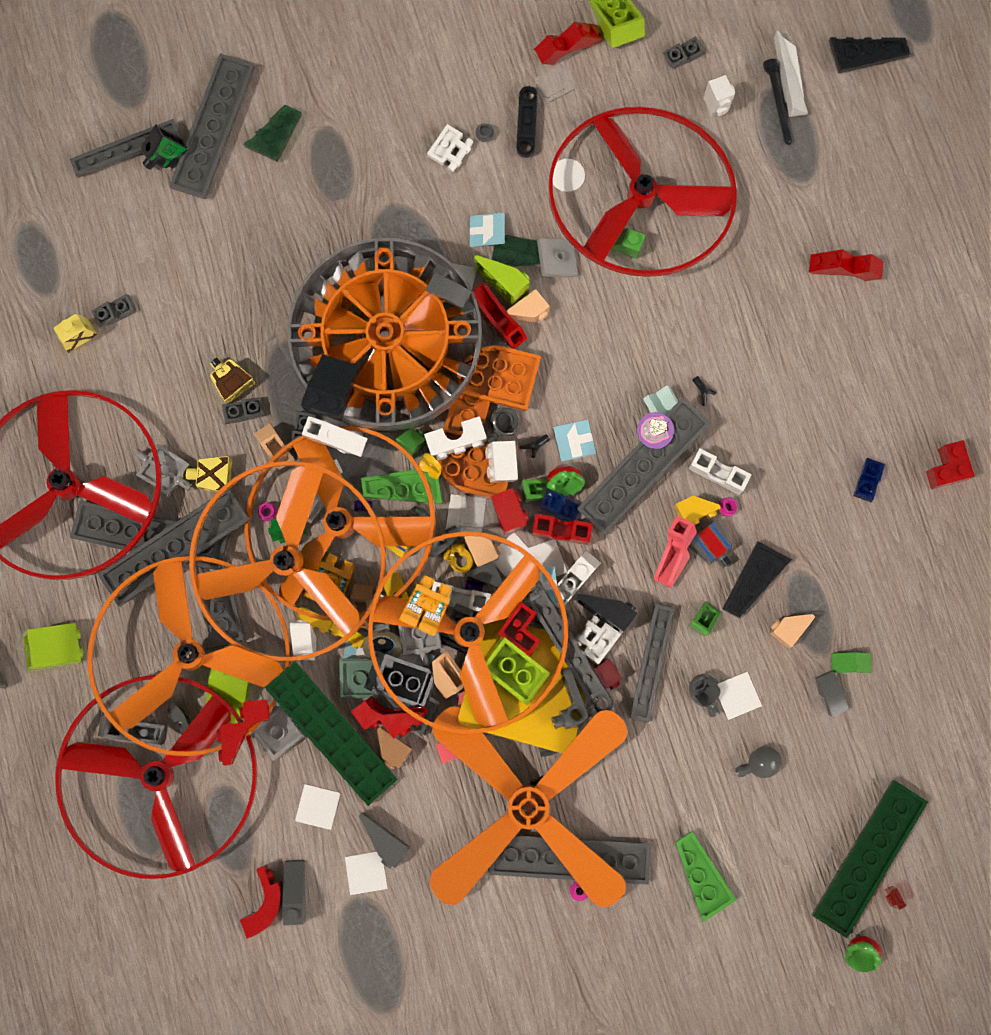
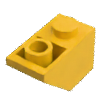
M691 496L674 505L677 515L694 523V525L699 524V520L704 517L710 519L718 515L717 511L721 508L719 504L696 496Z

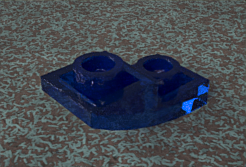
M866 458L856 484L854 497L868 502L874 500L877 485L881 480L885 464Z
M547 489L540 504V507L570 522L576 519L579 513L577 508L580 506L550 489Z

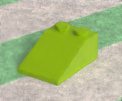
M589 0L601 32L611 48L645 37L644 17L631 0Z
M479 255L474 257V269L511 307L529 294L530 278L525 272H520L517 268Z
M500 637L485 656L492 680L525 705H528L551 674L505 637Z
M211 668L208 688L223 697L240 716V707H243V702L248 701L252 683ZM208 692L206 696V703L212 697V695ZM231 714L230 723H238L235 717Z

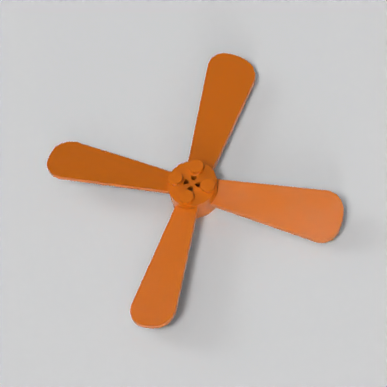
M457 706L445 709L434 721L435 724L445 727L472 729L462 726L458 722L461 707ZM602 710L596 713L536 786L530 784L523 785L484 733H453L432 728L433 735L442 745L509 800L508 812L434 869L430 877V887L440 901L447 905H455L461 902L521 828L528 830L536 828L594 904L601 907H609L622 898L626 890L625 880L622 875L549 814L550 799L625 740L627 735L626 724L615 712Z

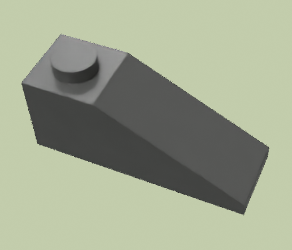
M101 716L98 731L99 737L132 741L118 731L107 717ZM139 722L132 729L125 730L142 742L161 745L165 725Z
M362 812L359 818L379 857L382 858L381 863L390 869L391 867L396 868L410 849V846Z
M305 861L284 862L283 926L303 925L306 922Z

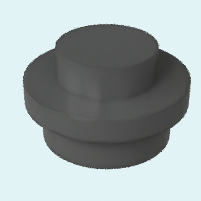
M483 123L476 128L478 140L488 142L493 138L494 130L491 125Z

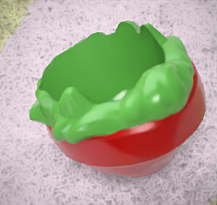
M569 464L558 465L547 476V488L565 497L569 494L574 496L576 493H579L585 483L580 470Z
M868 936L856 937L846 947L847 951L844 960L857 972L868 973L877 971L878 965L882 964L881 947L874 939Z

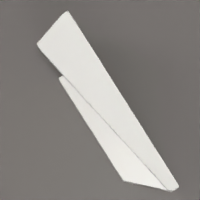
M776 31L774 41L784 102L787 103L789 117L807 115L808 111L804 102L796 46L783 38L779 31Z

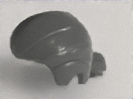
M500 407L492 413L490 422L493 431L487 436V443L497 442L499 436H511L518 430L519 420L513 409Z
M699 674L690 682L689 694L699 706L708 708V713L712 718L720 713L719 709L715 706V701L720 696L721 690L717 685L718 681L709 674Z
M759 747L750 754L748 764L735 768V772L739 778L751 772L759 778L772 777L780 770L782 759L780 754L772 747Z

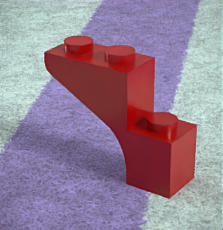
M573 22L560 36L548 35L534 50L542 64L553 65L566 54L598 44L603 38L597 25Z
M840 249L811 254L809 273L816 275L852 276L864 281L882 279L884 261L873 254L853 256L847 251Z
M483 281L472 289L482 318L495 328L499 337L506 345L515 349L528 339L522 327L506 312Z
M370 696L351 711L364 730L370 726L374 729L382 723L393 739L398 735L401 737L405 736L411 731L409 727L413 724L417 727L422 723L402 708L389 709L380 705L373 696ZM423 706L408 707L422 718L429 712Z
M269 700L243 702V707H240V718L244 719V722L220 725V729L217 730V741L221 742L222 750H218L219 762H223V766H229L234 763L245 736L253 725L270 720Z

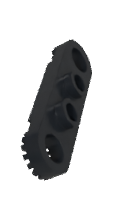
M533 86L522 87L519 92L516 151L523 158L531 157L535 151L538 94ZM530 92L533 94V98L526 100L523 94ZM523 144H528L531 149L523 152L520 147Z

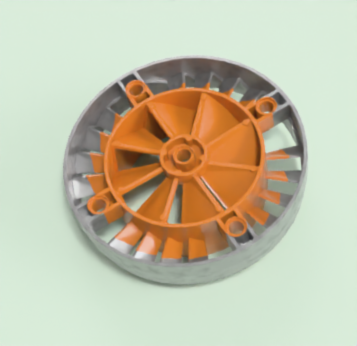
M375 238L359 241L335 251L322 260L301 284L294 298L288 320L287 334L290 356L305 388H307L309 383L306 377L314 373L322 354L300 360L299 347L322 346L323 355L353 364L371 347L374 349L355 379L351 391L353 394L347 403L342 420L354 426L375 431H397L413 428L434 419L447 410L459 398L470 382L481 351L482 326L480 311L475 295L464 276L449 260L433 249L416 242L397 238ZM383 256L389 257L387 262L380 261ZM394 256L414 259L410 274L394 270ZM375 257V270L367 272L364 259ZM350 265L355 275L352 279L344 268ZM427 265L435 268L426 282L419 279ZM434 273L447 277L471 291L463 309L454 305L445 310L442 304L445 300L426 291ZM329 277H332L340 286L338 290L327 281ZM384 292L385 311L383 313L380 300V293ZM317 293L328 300V304L314 298L313 295ZM355 305L370 320L367 322L348 311V309ZM304 312L322 317L321 323L301 324ZM470 312L474 319L448 321L449 318ZM462 328L468 331L465 335H460L457 332ZM388 330L390 334L387 337H383L380 335L381 332ZM306 332L313 333L310 338L303 337ZM366 333L365 338L333 347L334 334ZM476 343L472 366L449 359L450 344ZM400 346H403L406 350H408L412 355H414L417 359H419L431 370H426L421 364H419L411 355H409ZM387 353H389L395 390L386 389ZM444 367L465 378L462 384L459 385L443 375ZM434 383H437L450 396L445 402L431 388ZM422 395L431 411L424 413L417 397ZM365 400L376 403V423L358 420ZM405 402L410 420L396 422V404ZM384 405L391 406V410L387 413H383L381 408Z

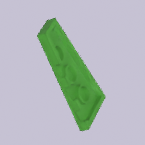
M416 469L361 478L364 498L429 503L424 483ZM423 471L430 485L434 504H442L439 479H433L428 475V472Z
M691 831L675 841L702 922H705L735 902L736 899Z

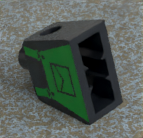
M156 124L142 145V150L146 156L142 163L149 170L156 164L168 168L185 154L188 148L180 136Z

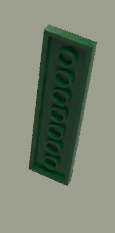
M892 780L813 911L812 916L845 938H848L928 801L897 781Z

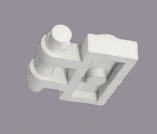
M447 124L428 151L427 157L442 166L446 160L449 161L450 165L447 169L454 172L461 165V160L465 154L470 152V147L474 142L467 138L465 143L460 141L463 134ZM455 147L460 149L456 156L451 154Z
M594 616L591 621H587L585 629L575 639L580 647L581 645L586 647L584 650L586 657L598 666L619 639L621 633L607 623L602 628L598 627L597 624L600 622V619ZM591 632H594L597 635L590 642L587 640V637Z

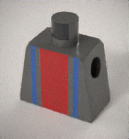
M718 520L694 536L689 545V548L708 565L717 560L721 567L724 568L732 562L725 553L732 547V544Z

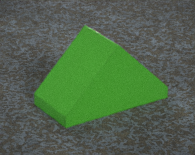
M547 479L522 481V490L526 504L554 498V492L547 488Z
M705 601L688 626L705 637L712 630L721 612Z
M857 652L832 653V671L834 673H871V654Z

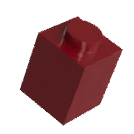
M610 659L594 668L606 689L610 688V690H613L620 685L619 680L622 677Z

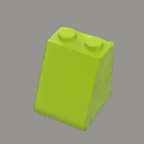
M76 623L27 629L22 635L28 673L78 664L81 662V658H83V649L78 644L81 634L80 629L76 628Z

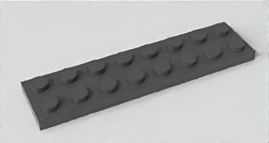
M219 54L185 143L188 151L179 159L169 185L171 189L206 200L254 73V64Z
M683 397L666 414L674 426L672 440L666 446L658 449L649 448L640 441L577 508L604 535L711 424Z
M230 489L217 500L207 515L199 534L196 556L250 521ZM209 501L97 574L110 595L127 578L151 564L170 558L190 556L191 541L195 527ZM155 569L141 575L123 589L114 599L117 606L121 607L154 585L153 572Z
M79 501L70 538L123 550L139 532L143 524L103 506ZM153 517L145 534L130 552L174 524L175 521ZM230 534L197 556L223 561ZM195 561V566L212 570H220L222 568L221 565L215 563Z
M516 835L490 866V875L575 880L543 837ZM580 839L621 874L625 883L649 885L650 843Z

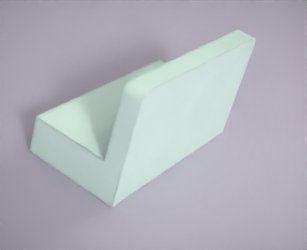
M669 385L643 398L651 413L659 412L665 415L678 402Z

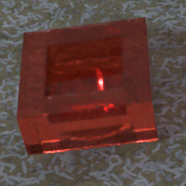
M890 886L884 889L887 893L885 898L891 907L894 906V908L899 910L906 907L896 887Z

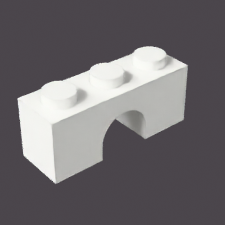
M480 416L461 422L463 434L457 440L448 439L444 434L443 428L424 434L430 455L436 458V460H442L447 458L448 454H461L466 451V448L473 447L475 449L484 446V443L487 442V437Z
M700 448L688 469L740 495L752 474L736 466H726L720 463L716 456Z
M434 582L432 591L437 593L442 583ZM445 584L451 587L448 607L454 608L455 604L458 603L478 613L491 597L489 593L459 589Z

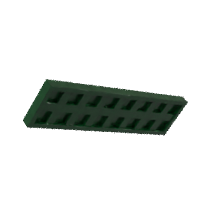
M293 661L264 687L367 806L398 780L296 661Z

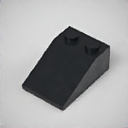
M322 354L307 385L301 403L303 409L342 421L360 366Z
M578 594L574 601L598 617L602 622L607 623L621 634L625 632L638 614L635 611L636 608L629 602L623 603L622 601Z
M377 651L375 657L384 680L401 702L416 707H424L434 681L433 670ZM372 663L364 688L392 698L380 682Z

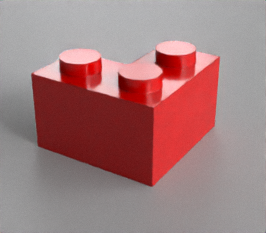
M964 440L946 444L939 448L943 465L926 471L931 490L968 481L975 477Z
M511 488L491 496V501L504 536L526 527L529 519L525 509L521 510L519 503L522 501L518 491L514 492V489Z
M520 602L499 630L497 636L505 637L530 657L541 642V640L526 630L537 613Z

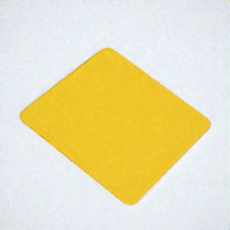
M506 619L484 624V637L479 643L484 658L500 638L497 634L507 621ZM528 626L526 629L541 640L530 658L551 673L528 705H525L494 682L508 720L517 716L534 703L543 693L555 673L560 653L546 630ZM581 645V649L583 652L586 649V647ZM565 661L563 663L562 669L568 667ZM561 673L547 696L531 712L508 726L486 733L563 753L576 738L578 728L565 730L564 727L555 729L553 726L555 723L553 724L551 717L560 715V710L571 706ZM575 679V682L577 684L578 690L584 703L586 695L584 694L583 690L581 689V687ZM465 692L458 715V722L462 726L472 729L485 728L477 723ZM571 713L573 719L579 720L581 718L579 713Z

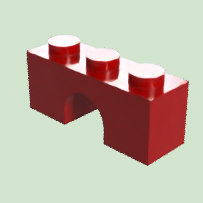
M535 514L532 536L589 545L593 523L576 520L571 522L562 521L552 516Z

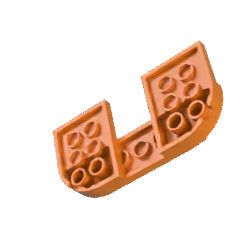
M503 346L481 348L479 360L470 382L449 408L443 428L445 436L450 440L459 439L463 434L461 422L479 416L484 428L490 403L527 411L541 356ZM474 353L470 354L463 363L472 366ZM458 375L456 383L461 385L465 378ZM487 442L482 447L475 449L469 447L461 454L451 453L447 455V458L438 460L444 479L450 486L462 493L491 499V496L506 491L508 482L490 483V478L487 476L489 459L486 458L485 453L486 447H488Z

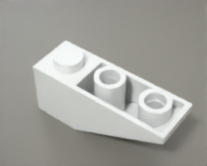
M308 416L302 435L309 440L359 457L362 456L368 440L365 437Z
M585 551L557 584L564 606L601 564L588 551ZM554 603V605L559 608V604Z
M303 620L290 623L293 656L315 653L317 637L311 625ZM315 657L303 660H315Z

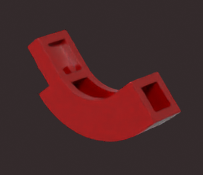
M267 864L256 869L264 891L262 906L257 912L240 919L246 939L261 933L271 925L278 916L282 906L283 887L281 880L273 883L274 874L272 869L267 867Z

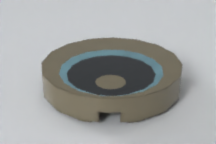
M376 631L372 633L375 655L377 651L394 657H398L401 654V639L396 634L389 631H384V633ZM367 635L363 641V652L368 658H371Z

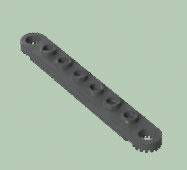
M538 580L536 589L533 592H529L526 598L561 654L563 641L562 617L542 583ZM568 628L565 663L571 669L573 676L587 699L594 705L596 712L611 710L613 707L611 696ZM600 698L607 700L608 707L606 709L599 708L598 700Z

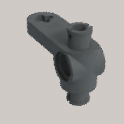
M569 667L561 669L560 673L571 706L560 710V715L551 717L552 723H555L553 725L555 729L564 727L565 730L578 728L582 724L588 723L589 718L596 714V709L593 710L595 708L593 704L584 705L572 671ZM572 712H577V713H579L580 716H581V719H579V720L573 719L572 716H571V713H572Z

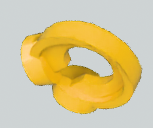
M428 453L423 454L419 462L422 471L428 472L431 478L437 479L441 475V465L432 455Z
M454 543L451 548H447L444 552L443 559L447 560L455 571L466 573L472 568L473 559L471 554L465 549L464 543ZM455 552H458L460 556H464L467 559L465 566H457V559L454 556Z

